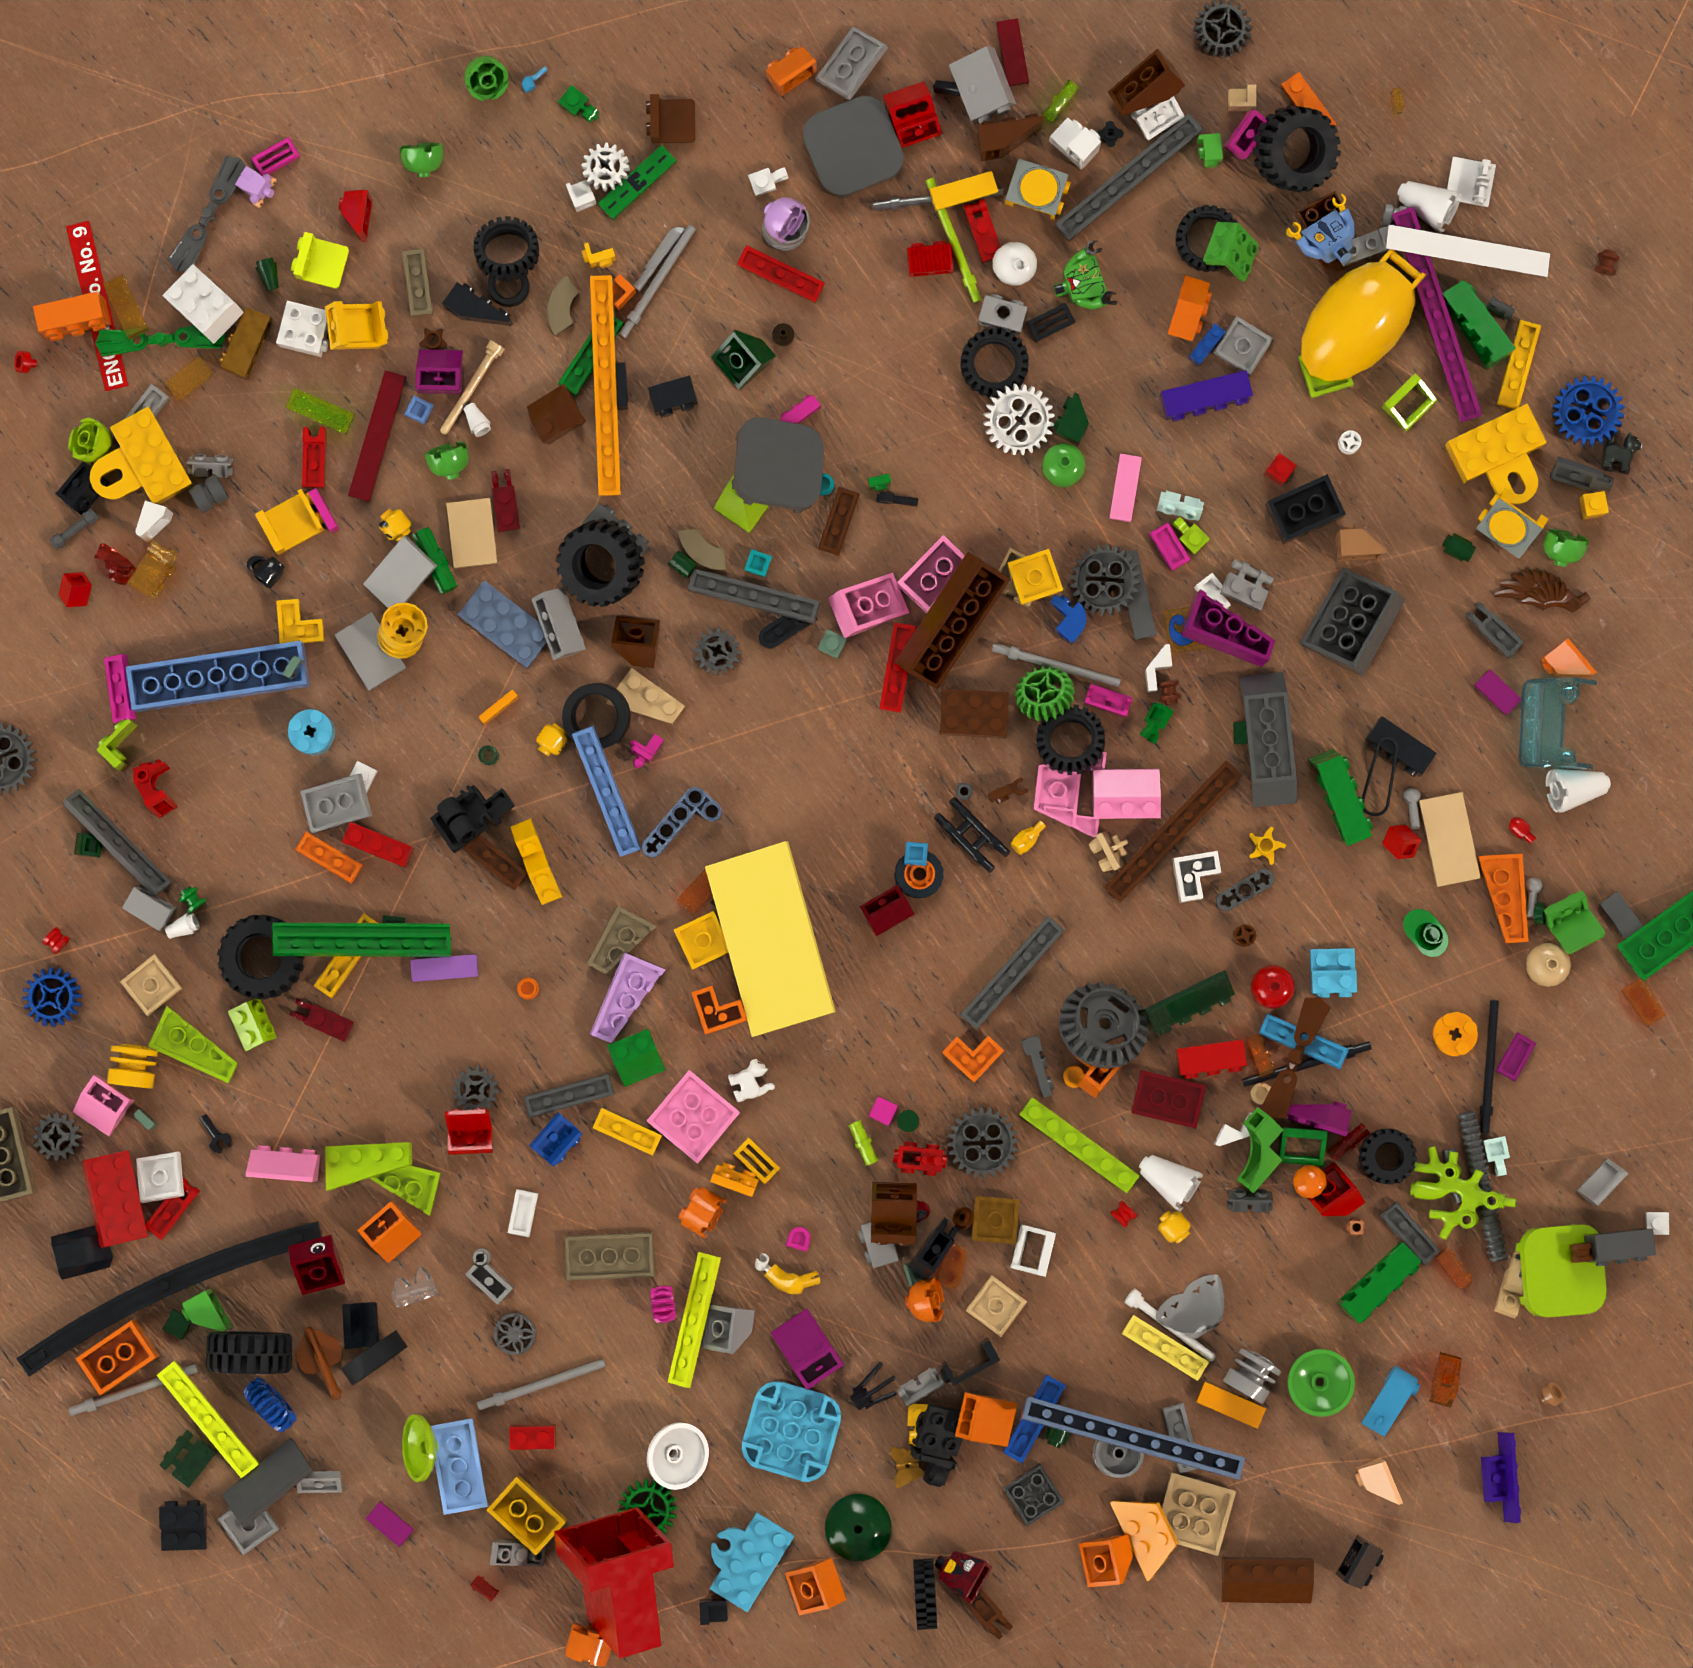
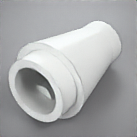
M470 403L463 408L472 434L480 437L491 430L490 421L477 408L475 403Z
M186 913L172 924L166 926L165 932L168 938L171 939L195 934L200 929V925L195 914Z

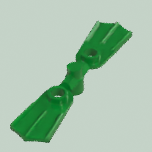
M195 326L179 328L175 334L158 332L147 336L142 331L99 330L95 344L102 357L140 351L147 344H157L160 347H165L168 343H174V341L182 348L222 349L226 333L213 344ZM183 333L187 334L185 341L180 340V335ZM135 337H141L139 344L134 343Z

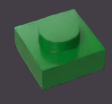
M890 474L868 478L869 489H875V492L887 490V486L891 485Z

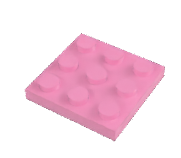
M689 1070L649 1117L647 1122L698 1164L740 1112Z

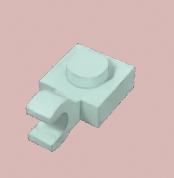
M1505 1136L1484 1140L1483 1146L1487 1163L1494 1161L1496 1177L1507 1175L1504 1159L1510 1158Z

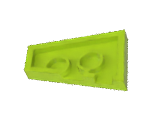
M410 1165L371 1178V1180L431 1216L441 1173Z

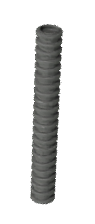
M1474 1111L1460 1113L1457 1115V1118L1460 1119L1458 1125H1461L1460 1132H1463L1461 1138L1465 1141L1463 1146H1466L1464 1152H1467L1468 1156H1466V1159H1469V1163H1467L1471 1168L1469 1173L1473 1175L1476 1168L1484 1172L1479 1181V1187L1483 1191L1490 1192L1493 1190V1186H1490L1492 1180H1489L1488 1177L1490 1176V1173H1487L1489 1167L1485 1164L1487 1159H1484L1486 1155L1482 1150L1484 1146H1481L1483 1140L1479 1137L1481 1132H1478L1480 1127L1476 1123L1478 1122V1118H1475L1477 1113ZM1492 1196L1489 1198L1491 1204L1496 1203ZM1485 1205L1478 1206L1480 1209L1478 1214H1481L1479 1219L1483 1222L1481 1227H1484L1482 1232L1486 1236L1484 1241H1487L1485 1246L1489 1249L1487 1251V1254L1490 1255L1489 1261L1506 1260L1508 1254L1505 1253L1507 1248H1504L1506 1243L1502 1240L1504 1234H1501L1502 1227H1499L1501 1221L1497 1218L1499 1217V1214L1496 1213L1498 1208L1491 1210L1486 1208Z

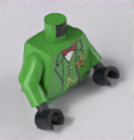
M1098 240L1089 241L1086 247L1077 252L1065 265V270L1062 274L1064 282L1053 285L1056 297L1069 294L1071 303H1076L1079 307L1090 310L1104 307L1107 304L1117 305L1118 301H1110L1111 296L1116 295V293L1106 290L1096 256H1092V254L1102 251V248L1096 250L1093 248L1094 243L1098 242Z

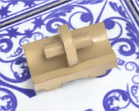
M1106 830L1097 834V838L1089 843L1094 854L1104 850L1107 856L1099 861L1103 872L1112 869L1115 871L1125 866L1121 857L1127 854L1123 847L1128 844L1127 840L1120 842L1117 835L1110 837Z

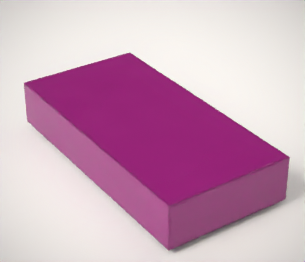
M1490 669L1474 685L1505 716L1522 700Z
M1516 1032L1495 1071L1516 1082L1536 1042Z
M381 1501L365 1518L398 1547L414 1531L413 1527Z

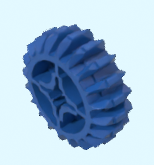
M49 967L48 974L45 969H41V977L34 973L33 978L36 981L27 980V984L31 988H23L24 992L29 993L28 996L22 997V1000L29 1001V1004L23 1007L24 1009L32 1008L28 1016L32 1017L36 1014L34 1019L36 1023H39L43 1018L42 1026H47L49 1020L51 1027H56L57 1020L60 1025H65L64 1017L66 1020L72 1021V1016L69 1013L78 1014L74 1006L81 1007L82 1003L76 1002V999L83 998V994H76V991L81 989V985L73 986L77 978L74 977L68 980L71 975L70 972H66L63 975V969L58 968L55 974L53 967ZM58 979L64 984L52 989L45 981ZM40 987L43 997L37 1005L36 993ZM66 990H68L69 1002L65 1008L62 998ZM50 993L57 994L55 1002L48 1000ZM52 1005L60 1013L49 1016L41 1010Z
M258 1377L251 1381L244 1389L247 1401L266 1423L275 1430L284 1432L297 1420L296 1414L289 1403L265 1379Z

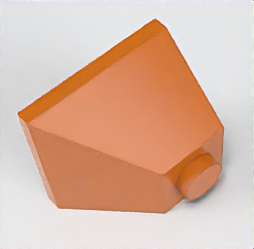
M1569 638L1561 642L1541 659L1544 670L1556 677L1587 679L1596 673L1595 669Z
M1128 1534L1109 1536L1078 1544L1088 1587L1124 1583L1133 1558Z

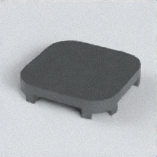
M861 96L813 115L805 124L803 131L804 143L821 186L825 192L832 196L840 197L841 199L848 198L849 195L884 181L893 180L902 169L904 156L901 145L885 107L874 97Z
M752 418L746 421L737 432L735 438L737 446L734 479L731 481L732 489H735L738 496L744 500L743 503L748 505L758 503L791 509L793 513H802L804 510L809 509L817 501L821 492L824 445L819 433L805 425L768 418Z

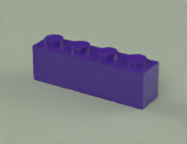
M1247 370L1164 390L1160 393L1166 420L1172 419V422L1183 420L1185 415L1193 414L1194 417L1204 415L1206 410L1213 408L1215 411L1227 409V405L1236 403V406L1245 405L1253 397Z

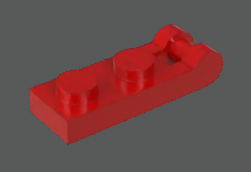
M983 198L977 200L978 203L972 205L970 203L965 204L963 208L982 263L993 260L995 252L1001 246ZM981 211L982 217L975 219L973 213Z
M184 1177L183 1188L188 1196L184 1200L181 1197L165 1199L145 1224L146 1229L160 1240L164 1239L201 1192L197 1187L193 1188L188 1184L189 1181Z

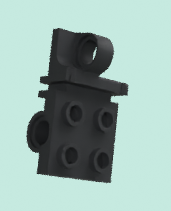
M468 785L466 788L469 792L466 793L461 790L460 796L457 798H446L437 806L438 812L430 819L452 852H458L490 827L487 823L488 821L497 826L502 822L501 817L515 806L503 788L485 800L477 787L474 785L470 787Z
M931 1403L928 1404L926 1412H921L917 1418L916 1432L918 1434L916 1439L913 1438L912 1440L915 1446L910 1445V1454L915 1460L929 1463L923 1480L928 1485L941 1487L942 1485L945 1486L949 1472L955 1470L957 1465L952 1456L957 1457L963 1438L955 1436L961 1411Z

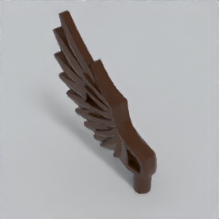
M1523 569L1521 571L1523 575L1512 573L1511 577L1516 581L1500 582V586L1508 589L1494 594L1495 597L1522 600L1521 604L1533 605L1543 611L1551 607H1560L1571 613L1580 609L1583 604L1591 599L1586 592L1577 598L1570 589L1566 588L1565 582H1561L1560 577L1555 579L1552 573L1547 575L1544 570L1541 571L1540 575L1535 569L1531 573Z

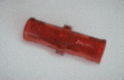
M1360 1123L1347 1136H1341L1342 1139L1327 1149V1152L1331 1155L1338 1150L1332 1156L1337 1161L1349 1149L1353 1150L1356 1148L1355 1145L1370 1135V1132L1366 1129L1359 1134L1365 1128L1364 1124Z

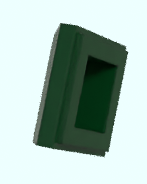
M1233 722L1234 745L1248 744L1245 722Z
M77 833L74 855L100 858L102 844L93 834Z

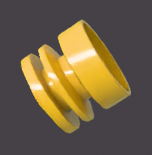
M397 603L390 606L383 614L377 633L378 644L382 651L397 659L415 655L421 648L428 628L427 618L423 611L409 603Z
M131 1044L111 1046V1051L121 1052L120 1058L110 1057L111 1061L119 1063V1068L108 1069L106 1083L153 1089L155 1074L145 1070L146 1066H156L157 1062L147 1061V1056L158 1057V1051H154L146 1046Z

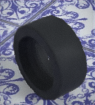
M521 273V290L512 298H504L499 295L496 290L497 276L495 279L490 278V276L488 277L487 287L489 294L497 304L503 307L520 305L529 294L530 284L527 275L524 276Z

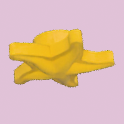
M1270 827L1263 837H1257L1253 833L1249 834L1251 841L1256 846L1254 853L1249 855L1250 859L1263 855L1269 860V864L1273 865L1274 851L1279 848H1286V844L1273 840V827Z

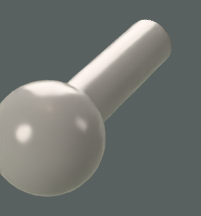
M1408 788L1403 793V799L1409 806L1411 829L1420 828L1417 803L1420 801L1421 794L1416 788Z
M1536 877L1529 878L1525 882V890L1528 892L1527 918L1534 919L1537 894L1541 892L1543 887L1541 880Z

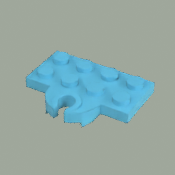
M757 1511L745 1530L737 1527H728L717 1534L720 1539L729 1540L730 1547L727 1550H720L714 1542L711 1544V1556L714 1563L721 1570L709 1589L746 1612L751 1608L794 1538V1534Z

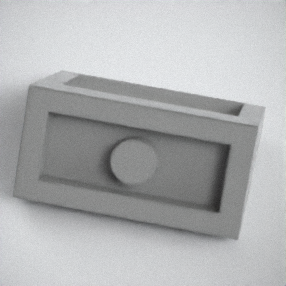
M1606 1158L1576 1191L1592 1206H1599L1628 1173Z

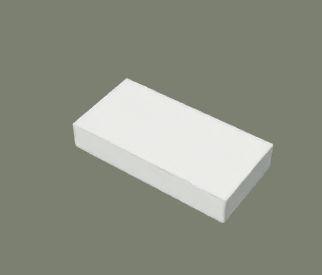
M516 1189L507 1233L530 1237L539 1193Z

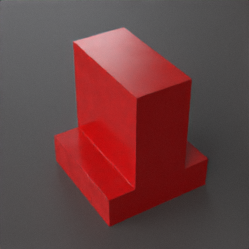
M638 1507L554 1531L557 1556L583 1585L587 1621L619 1659L662 1646L653 1573L673 1568L674 1562L671 1542Z

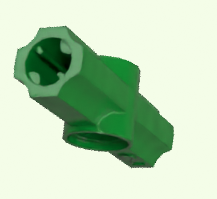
M423 528L414 533L412 536L418 548L437 565L431 575L440 594L448 593L458 587L448 567V560L442 548H439L430 528Z

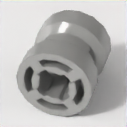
M1385 204L1382 226L1395 225L1392 214L1405 210L1408 207L1400 206L1394 208L1392 204Z

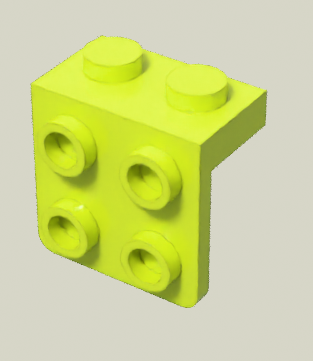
M304 232L303 237L299 238L297 250H299L298 257L293 259L291 266L294 276L299 280L334 289L339 288L349 254L348 247L317 239L312 233Z

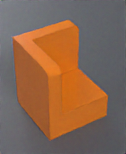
M620 274L614 279V284L612 285L613 307L619 311L636 294V289Z

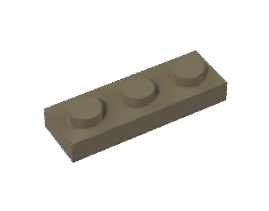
M425 250L402 251L411 317L433 315Z

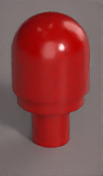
M1520 817L1511 819L1509 830L1520 840L1524 838L1529 844H1532L1536 837L1530 832V825Z

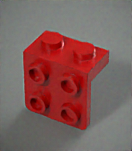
M474 1108L473 1110L452 1109L445 1112L448 1130V1155L493 1153V1127L489 1110Z

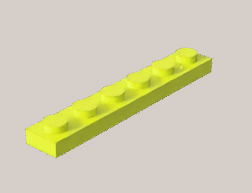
M698 1252L668 1383L685 1388L691 1387L721 1257Z
M175 1360L157 1374L158 1378L240 1478H243L259 1465L257 1459Z

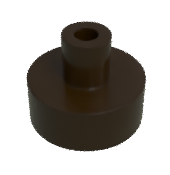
M786 323L778 324L772 333L774 342L779 346L790 345L794 340L793 328Z

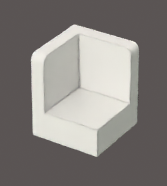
M587 180L574 185H570V182L566 184L576 212L597 204Z

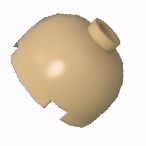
M1553 943L1539 944L1530 951L1526 959L1527 974L1533 982L1540 986H1557L1567 978L1571 968L1569 955L1562 947Z

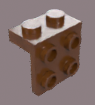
M650 94V101H646V114H650V123H646V135L650 136L651 142L693 143L695 141L694 100L660 99L659 94Z

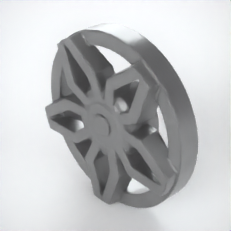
M520 1313L505 1315L497 1322L494 1329V1339L500 1350L510 1355L525 1353L532 1347L536 1338L533 1322L527 1316ZM510 1317H515L512 1321V1326L510 1323L505 1322L504 1320ZM519 1317H520V1326H518V1325L515 1324ZM524 1320L528 1322L531 1329H522V1327L524 1326ZM501 1324L508 1326L507 1331L502 1328ZM498 1329L506 1334L500 1340L498 1339ZM524 1332H530L532 1335L524 1336ZM507 1338L508 1343L501 1345L502 1341ZM531 1338L529 1345L524 1348L522 1339L527 1340ZM520 1342L521 1344L520 1351L516 1346V1343ZM513 1343L515 1351L507 1350L504 1347L510 1346Z

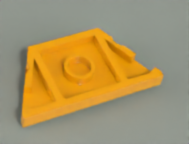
M1119 1500L1110 1502L1124 1534L1129 1535L1131 1548L1146 1580L1153 1579L1156 1572L1168 1559L1170 1553L1179 1544L1160 1503Z

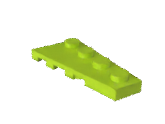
M166 1006L148 1047L226 1083H230L239 1063L170 1007Z
M412 1143L326 1146V1191H332L342 1186L351 1185L364 1179L373 1178L377 1175L412 1165Z

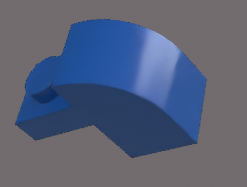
M1055 595L1049 604L1065 616L1064 620L1055 629V632L1072 645L1085 628V610L1079 602L1072 608L1070 607L1072 603L1066 597Z

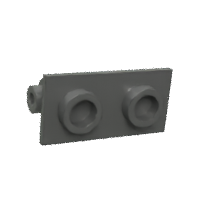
M1240 1188L1227 1190L1229 1199L1227 1201V1210L1247 1212L1248 1205H1252V1212L1268 1213V1211H1272V1192L1264 1189H1257L1254 1193Z

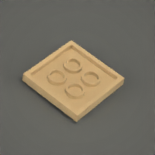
M1171 1472L1161 1508L1179 1543L1178 1545L1218 1556L1236 1490Z

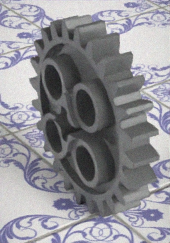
M1099 544L1097 551L1090 547L1089 555L1082 552L1083 561L1076 559L1079 567H1072V570L1077 572L1076 575L1070 576L1071 579L1076 580V583L1070 585L1071 588H1077L1073 596H1080L1078 602L1080 604L1086 602L1084 609L1089 610L1092 607V613L1094 614L1100 609L1102 616H1105L1107 610L1110 615H1114L1115 608L1121 613L1122 605L1129 608L1128 600H1136L1132 595L1133 592H1140L1135 588V585L1142 584L1141 581L1136 580V577L1141 575V572L1134 570L1139 565L1137 563L1131 564L1134 557L1131 555L1126 557L1128 551L1122 550L1119 553V546H1115L1112 550L1111 545L1107 544L1104 550L1102 545ZM1098 562L1101 567L1100 571L1093 574L1091 570L1092 565ZM1121 564V573L1114 575L1113 567ZM1107 576L1111 579H1124L1125 582L1103 583L1101 581H1088L1087 577L1106 578ZM1096 584L1099 588L1098 593L1091 596L1090 587ZM1119 586L1120 594L1117 597H1112V588Z
M0 723V755L7 757L2 759L3 764L0 763V795H2L3 789H5L7 794H11L12 787L19 791V783L26 786L25 777L32 779V776L28 773L29 770H36L35 767L31 766V763L37 762V759L31 756L37 751L29 748L34 743L32 741L26 742L28 735L23 734L20 736L21 729L19 728L13 732V726L10 724L5 730V726ZM4 739H9V748L2 750L1 742ZM15 749H18V752H17V753L12 754V755H9V754L12 753ZM14 758H19L21 762L17 769L11 767V762Z
M982 1107L979 1108V1113H975L972 1108L970 1116L963 1112L964 1120L956 1118L955 1120L959 1125L957 1127L951 1126V1129L955 1132L954 1134L947 1135L953 1139V1142L947 1143V1146L953 1147V1150L948 1154H955L956 1156L952 1162L956 1163L959 1161L961 1163L958 1167L959 1170L966 1167V1175L974 1171V1178H977L978 1174L982 1173L983 1179H986L988 1172H990L992 1177H995V1170L1002 1174L1001 1166L1010 1167L1007 1160H1015L1011 1152L1018 1151L1017 1148L1013 1147V1144L1018 1143L1019 1140L1012 1138L1017 1131H1010L1013 1123H1005L1007 1116L1000 1119L999 1110L993 1115L990 1107L987 1113H984ZM990 1125L998 1126L1000 1131L997 1137L992 1138L987 1134V1128ZM968 1126H974L977 1129L975 1138L969 1139L966 1137L965 1129ZM981 1136H984L985 1140L1003 1141L1002 1144L985 1145V1149H981L979 1145H963L965 1141H979ZM992 1147L999 1148L1001 1152L1000 1157L996 1160H992L988 1156V1151ZM970 1148L977 1149L979 1154L978 1158L974 1161H970L966 1157V1152Z

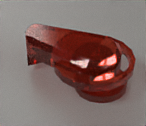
M100 544L94 558L104 561V565L109 571L108 576L113 582L120 585L128 584L130 578H133L136 574L135 566L107 544Z

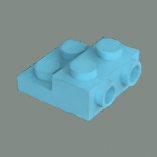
M1355 948L1309 950L1311 994H1317V997L1330 998V993H1339V997H1352V993L1357 992Z

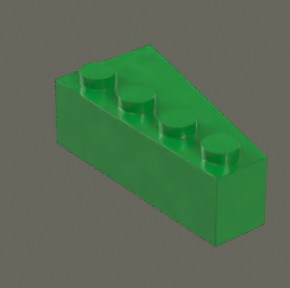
M1462 280L1442 293L1448 312L1487 370L1512 354L1516 347L1488 312L1486 305L1476 296V291L1470 283Z
M1331 749L1309 758L1311 766H1315L1319 772L1316 779L1321 788L1327 792L1324 794V798L1330 810H1334L1332 817L1343 843L1350 846L1372 837L1370 830L1373 829L1369 817L1364 816L1363 809H1365L1362 798L1357 797L1355 789L1358 787L1354 777L1349 776L1347 769L1350 768L1346 756L1342 757L1341 754Z
M1400 1241L1336 1303L1354 1322L1358 1324L1363 1323L1370 1317L1371 1312L1376 1307H1380L1388 1299L1387 1296L1392 1291H1397L1404 1284L1403 1280L1408 1275L1411 1277L1420 1269L1418 1266L1421 1263L1420 1259Z

